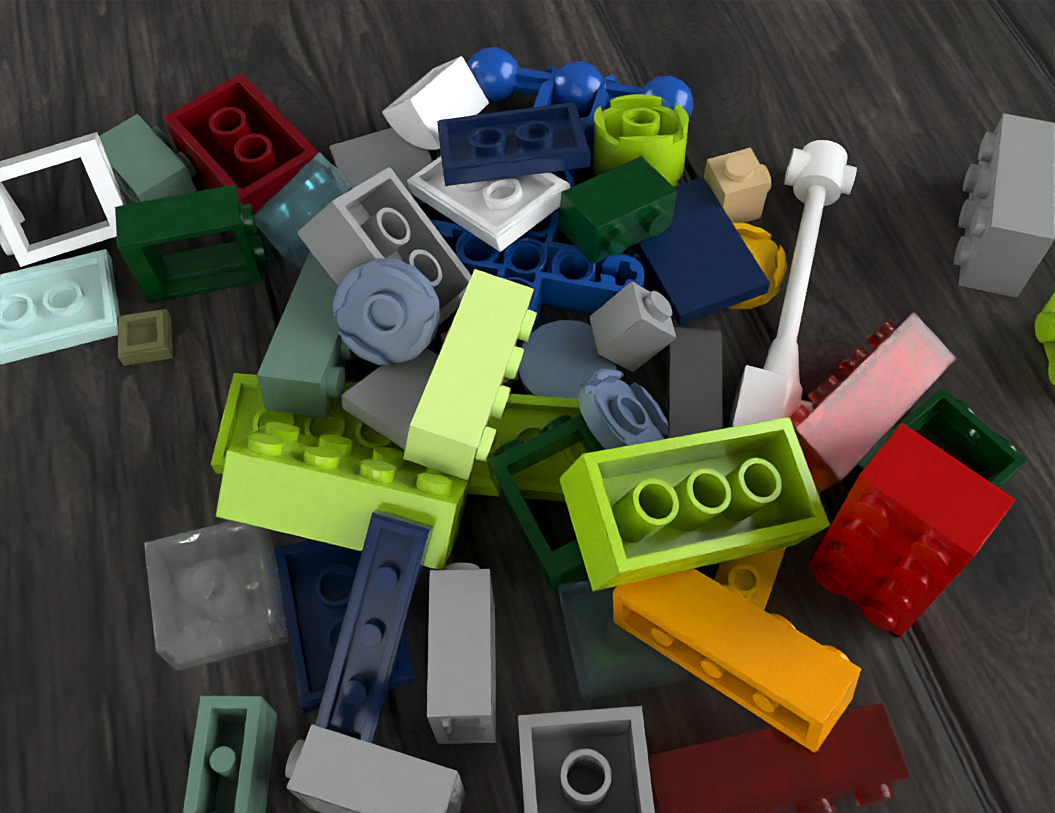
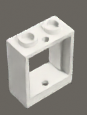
M97 132L0 161V244L8 256L15 255L20 267L117 236L115 207L127 205V202ZM81 157L107 217V221L30 245L1 181Z

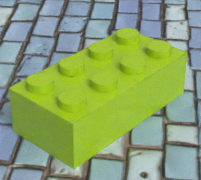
M790 417L584 453L559 478L592 591L794 546L830 526Z
M281 422L267 423L266 426H262L227 450L216 517L362 551L372 512L378 509L434 526L423 566L443 570L459 536L472 474L469 475L468 480L405 460L403 459L404 452L394 448L376 447L373 451L352 447L353 441L346 437L329 434L321 435L320 439L299 434L300 429L298 427Z

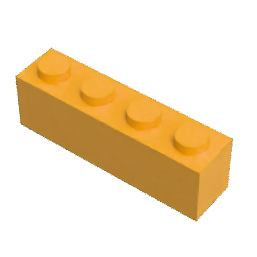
M695 568L619 585L613 590V622L814 753L819 749L853 699L861 668L851 663L844 653L832 646L821 645L796 630L794 625L783 616L774 613L769 614L746 600L734 587L725 583L719 584Z

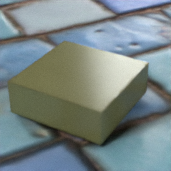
M167 309L118 316V358L123 366L173 358L172 319Z

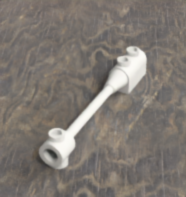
M817 140L808 143L802 150L797 148L792 150L783 184L793 186L795 196L805 204L777 337L770 346L763 369L746 365L736 390L728 428L790 417L795 431L805 433L808 427L813 403L801 400L803 388L799 380V354L796 341L823 207L835 203L841 193L850 194L857 172V167L846 165L847 153L842 146L835 142Z

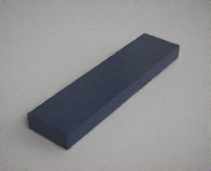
M378 509L372 512L316 720V726L374 744L434 526Z

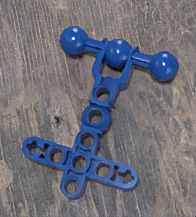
M498 47L482 48L474 53L467 63L489 104L503 102L510 98L514 92L536 95L537 98L533 107L570 102L576 103L590 155H593L594 113L599 106H601L602 111L610 108V100L613 98L634 94L653 95L662 98V106L674 110V104L676 103L686 110L689 117L693 111L691 89L682 80L672 75L656 77L646 82L643 88L617 84L614 75L603 77L595 66L585 61L569 62L559 69L551 65L545 72L520 68L509 52ZM580 169L550 173L568 182L570 187L576 186L575 180ZM560 207L501 252L458 224L430 220L471 275L474 269L534 289L528 310L537 312L531 333L537 326L542 304L593 314L631 281L641 287L644 284V269L641 263L633 257L623 254L611 255L592 264L576 246L558 243V234L562 233L559 229ZM569 277H577L578 279H569Z

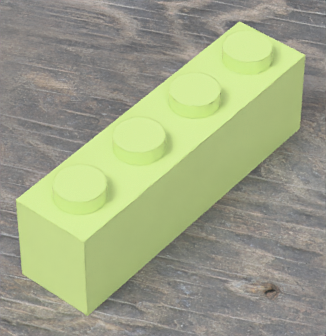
M474 269L411 421L403 459L465 480L469 478L475 459L486 462L496 434V429L487 427L490 416L501 420L511 388L502 385L504 377L515 379L524 353V349L516 347L517 340L528 342L537 312L528 310L534 291L533 288Z

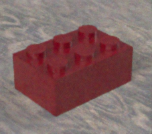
M242 73L163 117L178 152L181 151L185 154L193 165L196 174L210 189L235 185L242 204L251 203L256 219V233L328 189L319 152Z

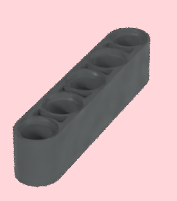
M674 327L676 339L667 345L665 418L668 422L669 434L665 439L723 429L721 330Z

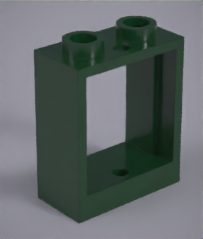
M235 185L115 207L117 247L149 304L263 282L260 263L268 261L265 241L262 233L254 234L257 232V225L251 203L242 204ZM230 230L234 231L237 238L235 242L161 255L156 245Z
M942 387L854 460L842 484L849 491L852 489L858 476L901 423L920 435L926 429H930L983 478L1000 489L1010 482L1027 460L1016 452L1010 441L997 435L978 419L966 403L955 399Z
M582 414L571 418L570 415L558 417L543 428L542 434L526 442H523L521 439L510 441L497 449L494 453V458L487 461L490 478L550 591L587 572L578 541L576 539L551 551L511 476L578 442H581L587 453L606 450L591 433Z

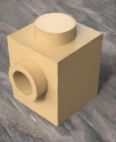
M747 148L707 159L704 179L731 222L746 223L760 219L767 192L771 189V177L767 167L764 164L760 165L752 149Z

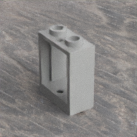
M453 563L445 566L444 570H430L427 718L438 744L496 743L495 603L490 569H479L477 565L472 563Z
M311 724L306 740L299 739L295 743L285 769V776L290 778L287 789L308 808L319 813H460L466 796L459 773L456 770Z

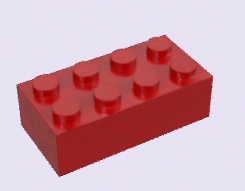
M901 423L858 476L807 568L815 574L817 581L826 590L836 595H844L862 609L863 615L874 626L884 631H892L901 637L974 558L1016 499Z

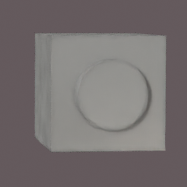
M631 281L590 316L597 353L631 372L637 370L676 339L671 320L673 312L669 302L656 291L649 292Z

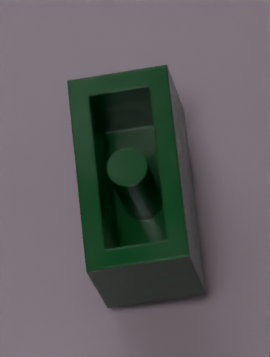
M641 156L562 191L559 229L594 264L611 255H618L628 247L650 236H658L671 227L678 191Z

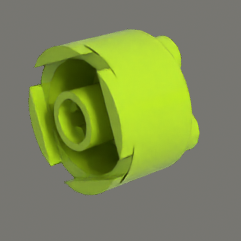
M644 94L624 95L610 100V108L604 111L599 106L594 113L592 169L595 175L603 174L642 156L673 187L677 186L678 180L683 175L689 123V116L686 110L676 103L674 104V110L662 106L661 97Z

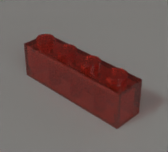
M914 312L897 325L891 319L880 325L866 338L871 345L867 351L863 346H860L837 366L843 372L838 379L832 374L808 394L814 402L810 407L806 409L803 404H800L784 417H790L818 493L841 481L957 359Z
M883 703L843 712L816 753L774 727L648 756L655 813H788L792 811L797 813L835 812L833 802L855 797L858 807L870 806L895 798L892 788L910 777Z

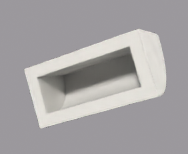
M460 56L433 68L384 109L382 113L391 127L407 142L422 149L436 150L440 149L437 121L477 115L489 104V101L465 60Z

